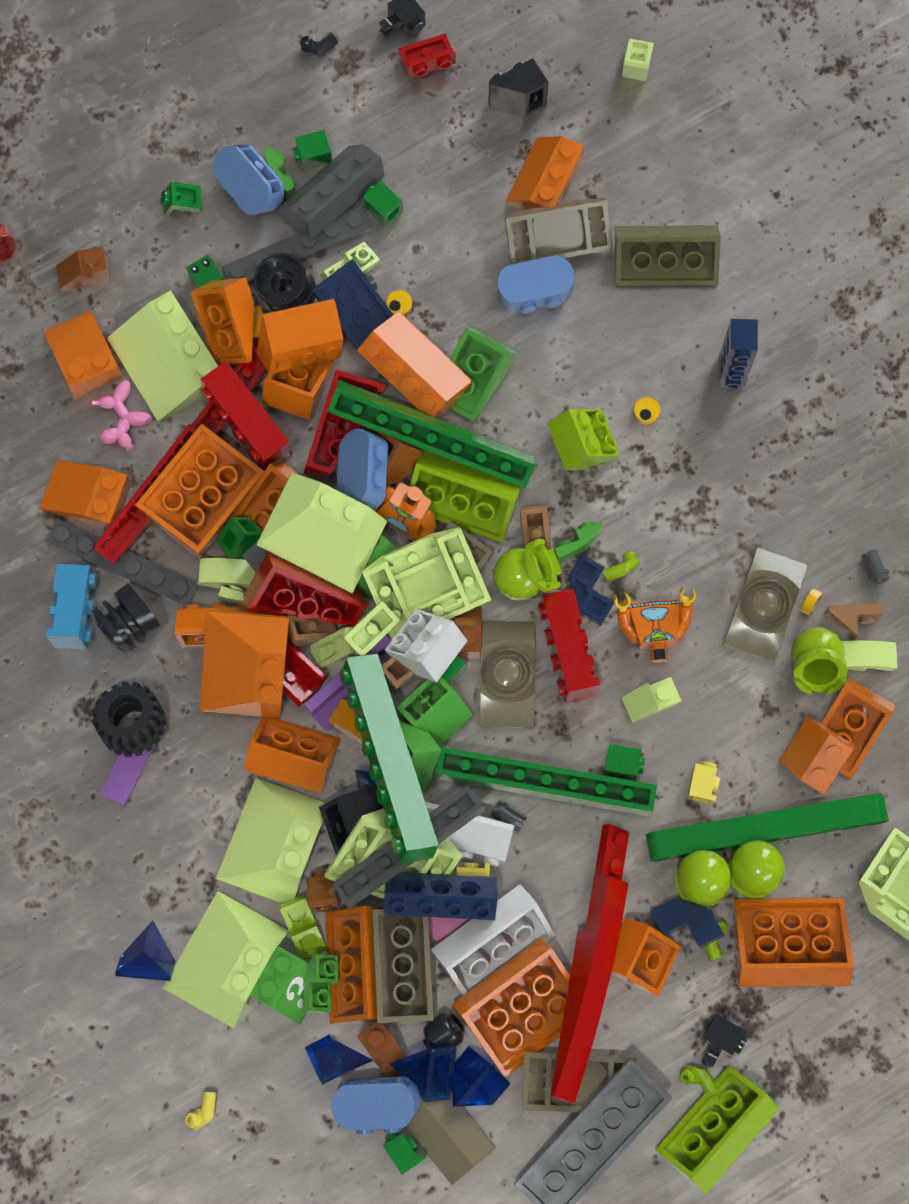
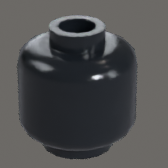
M440 1013L433 1018V1021L424 1026L425 1039L423 1043L431 1053L438 1052L441 1055H447L463 1042L465 1028L454 1014Z

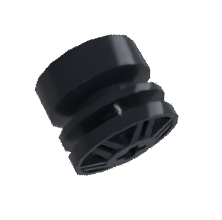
M287 253L272 254L263 259L257 267L254 275V288L258 296L273 312L312 304L315 301L316 297L311 292V289L316 286V282L304 264L294 255ZM290 286L291 291L287 292L285 289Z
M129 583L114 593L119 604L114 608L106 600L102 602L109 612L105 616L98 607L91 610L97 626L105 637L125 655L131 652L124 642L126 639L129 638L136 647L140 645L134 634L138 630L149 638L162 628L157 618Z

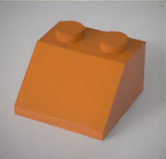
M808 715L779 761L801 781L824 795L853 751L855 744Z
M625 918L620 930L611 974L659 997L681 946L651 926Z

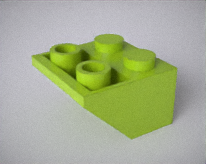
M568 409L547 423L565 470H583L620 456L616 447V441L608 427L607 418L601 409Z

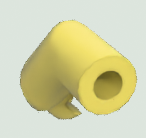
M202 1093L201 1107L185 1116L184 1122L188 1128L193 1130L201 1129L212 1121L215 1112L216 1093Z

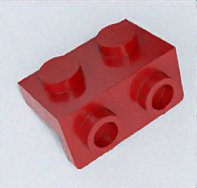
M446 33L398 48L408 79L413 77L420 78L437 69L445 70L456 64V52L454 48H451Z
M288 641L282 692L300 707L321 689L326 675L319 666L313 664L303 654L300 648Z

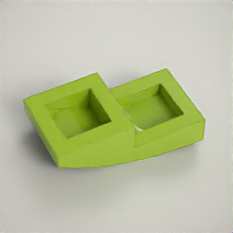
M304 895L279 905L300 959L303 960L313 954L327 950Z

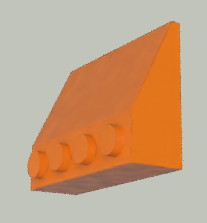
M201 424L135 506L179 545L200 559L221 534L230 518L238 511L264 473V470Z
M844 898L734 899L736 967L739 987L850 986L854 963Z
M540 938L452 1004L504 1078L524 1064V1052L539 1053L560 1037L570 975L553 949Z

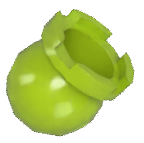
M544 539L531 541L525 548L510 549L497 560L493 570L494 584L502 595L512 600L522 601L529 600L537 595L540 590L548 593L560 587L561 583L557 582V575L561 574L559 560L553 549L547 550L544 545Z
M814 627L804 630L794 640L791 650V658L794 664L793 674L795 684L801 691L812 695V691H825V695H829L838 691L846 683L848 669L844 658V645L835 632L827 628Z
M761 840L749 841L741 845L729 858L728 862L733 889L740 896L748 899H761L771 894L781 884L785 874V862L780 851L772 844Z
M708 850L694 851L687 855L677 867L674 877L675 892L680 900L703 908H711L719 903L729 891L732 881L731 870L725 859L716 852Z

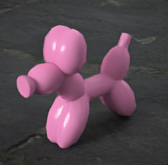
M128 380L119 383L113 396H104L99 400H92V405H100L103 408H114L121 418L116 428L104 430L100 437L105 444H113L118 441L119 445L125 447L126 452L134 448L131 445V437L127 434L131 425L143 426L152 421L150 414L142 411L129 413L123 404L131 391V385Z

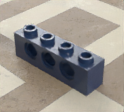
M757 319L730 320L719 355V386H725L728 389H738L741 386H745L758 351Z
M400 872L385 883L383 915L495 920L498 900L497 877Z

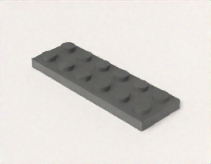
M629 1058L514 1182V1185L534 1204H575L672 1100V1096Z

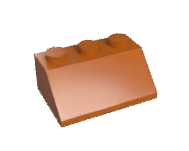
M562 136L537 137L505 203L522 211L531 208L561 205L583 160L584 146Z
M334 299L262 314L257 355L269 374L340 358L343 335Z
M263 717L248 744L243 770L259 776H266L282 783L302 787L308 791L322 793L341 738L276 718Z

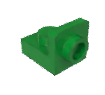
M171 181L167 188L162 191L160 203L164 207V214L170 215L173 210L198 213L201 210V186Z

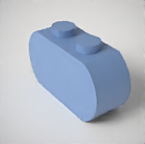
M252 145L227 146L217 153L213 165L214 175L221 183L222 188L233 197L242 211L249 215L272 212L281 205L284 198L283 182Z
M558 255L507 265L501 270L498 277V299L505 309L513 313L522 312L527 314L545 306L547 308L558 307L566 302L572 294L574 270L565 258Z
M354 429L344 436L339 445L337 491L370 507L372 510L377 509L381 505L386 495L388 443L383 437L362 429Z
M407 1077L350 1079L335 1093L332 1100V1112L335 1120L342 1128L356 1130L357 1134H369L373 1132V1129H384L385 1133H396L401 1131V1128L408 1125L416 1116L420 1108L421 1098L418 1088Z

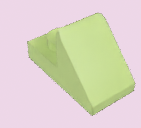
M629 39L622 77L641 81L647 80L654 43Z
M381 601L357 621L358 623L342 639L357 656H364L401 620Z
M344 627L311 644L314 664L323 670L344 665L346 658L356 657V653L342 639L352 627Z
M671 677L651 685L645 683L621 697L631 723L682 702Z

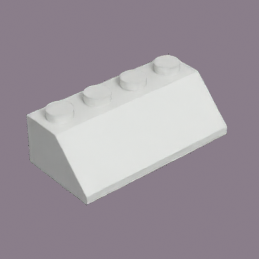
M425 802L428 813H431L440 806ZM477 816L449 836L448 840L461 852L462 859L472 860L473 857L483 859V864L490 863L492 867H499V864L505 865L514 825Z
M519 884L497 900L495 920L472 919L433 947L431 951L460 993L465 995L538 939L542 938L545 942H548L556 935L536 901Z

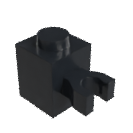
M392 0L387 4L388 17L379 22V25L382 27L380 32L385 39L397 29L406 38L411 34H417L426 25L425 11L416 0Z
M719 1014L714 1015L701 1038L703 1042L710 1045L701 1063L711 1068L716 1063L720 1053L728 1057L733 1056L734 1053L739 1055L747 1042L743 1038L746 1031Z

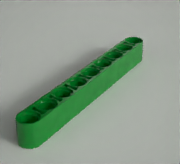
M879 793L647 833L645 836L650 862H658L686 857L692 852L699 850L717 852L735 849L749 841L761 840L770 843L888 822L889 818L884 795Z

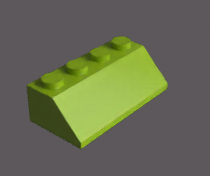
M425 450L415 465L410 487H418L421 489L422 494L432 501L430 510L433 512L436 520L447 524L453 522L461 529L501 543L505 539L522 487Z
M729 1065L714 1082V1089L703 1094L655 1150L686 1180L706 1195L778 1112L779 1108L766 1092ZM715 1089H719V1092L711 1096Z

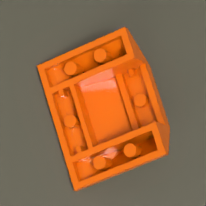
M207 609L200 697L201 712L280 718L289 617Z

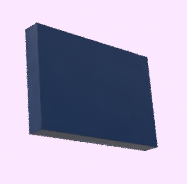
M353 259L311 289V292L319 302L334 299L342 334L356 353H359L357 351L371 332L393 316V313Z

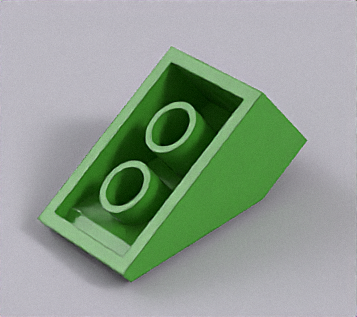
M475 327L465 328L450 359L473 382L451 409L476 422L507 375L518 352Z

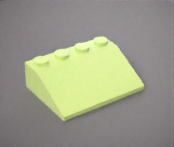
M171 290L149 302L107 337L108 342L158 423L204 398L200 392L202 388L200 379L218 367Z

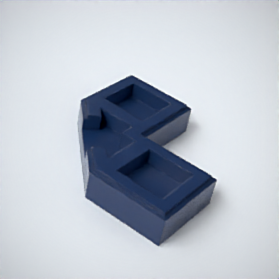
M581 554L568 576L570 587L574 589L580 614L601 626L614 605L612 600L593 590L605 567Z
M672 899L650 911L660 933L665 936L688 925L700 949L725 936L710 909Z

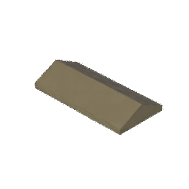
M424 1060L403 1076L410 1079L416 1085L421 1098L419 1111L406 1125V1128L450 1184L453 1185L494 1151L495 1147L426 1060Z

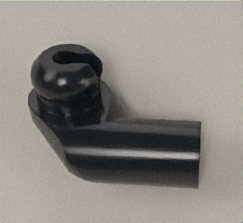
M332 33L321 41H313L309 36H304L300 40L301 50L305 54L322 56L338 44V40Z

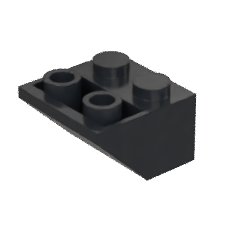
M534 58L528 61H520L513 69L505 73H497L491 78L488 95V105L490 108L526 117L547 105L549 82Z
M376 784L338 796L319 807L336 855L361 816L383 809V805H380L377 800Z

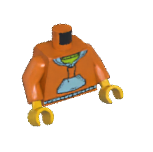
M400 482L393 488L386 487L385 498L374 511L387 521L386 525L412 541L434 533L436 529V520L433 512L430 510L432 501L422 494L421 489L409 487Z
M684 587L680 588V598L683 601L681 603L679 598L631 603V599L626 592H624L625 600L622 603H618L617 596L613 595V603L618 607L617 617L620 630L631 643L637 645L639 650L650 649L651 661L653 663L667 661L666 647L676 646L677 640L684 637L691 623L692 602L696 599L694 587L692 589L693 593L689 597L683 595Z

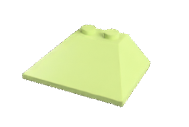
M291 473L256 546L352 594L387 521L370 507L322 482Z
M460 527L426 535L382 555L362 571L376 605L383 601L401 620L388 632L391 640L396 636L415 609L449 620L491 601Z
M256 777L216 879L281 904L296 898L303 883L301 879L320 830L323 831L325 825L319 809L325 802Z
M384 808L361 816L324 873L325 878L333 881L339 880L392 841L391 831L386 828L384 823ZM447 838L439 844L433 859L415 861L401 872L450 875L462 858V854ZM385 884L372 892L371 895L384 899Z
M894 827L860 879L859 885L870 913L909 940V837Z
M217 891L162 988L235 1029L248 1006L246 1002L250 997L251 991L276 947H281L289 930Z

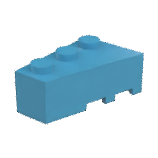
M57 564L53 594H55L54 607L50 606L49 615L53 616L52 628H47L46 631L47 638L55 648L87 649V641L92 640L93 629L92 625H89V617L94 615L91 610L95 608L94 599H91L92 589H96L97 575L93 574L89 565Z

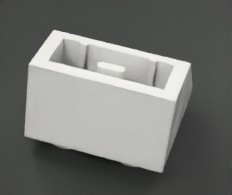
M415 609L386 647L385 651L416 675L437 683L466 644L467 639L453 621Z

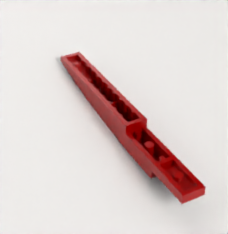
M252 345V361L238 363L234 368V372L251 393L268 372L258 357L257 347ZM212 401L205 406L191 425L188 423L93 547L94 551L112 564H116L152 522L135 504L198 427L203 424L219 437L229 427L228 423H224L216 413L217 408Z
M612 824L602 825L585 931H577L550 1097L568 1103H575L598 1028L615 959L629 885L622 881L629 832Z

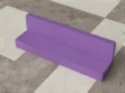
M385 635L365 655L378 654L380 663L383 665L392 657L385 651L392 640ZM340 673L304 704L308 713L326 732H329L334 727L328 720L340 700H347L346 685L341 683Z

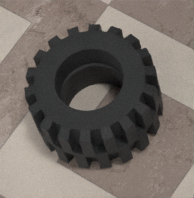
M122 682L121 687H118L117 684L111 686L112 690L110 692L105 690L102 693V700L97 699L95 704L98 708L93 709L92 712L94 716L92 722L96 732L110 751L113 750L119 756L122 752L125 757H131L132 753L140 756L143 750L149 752L153 749L151 745L154 743L158 745L161 741L159 735H164V725H167L164 716L165 712L158 699L145 685L141 687L136 682H133L132 686L128 682ZM142 712L140 718L133 725L118 727L119 721L126 714Z

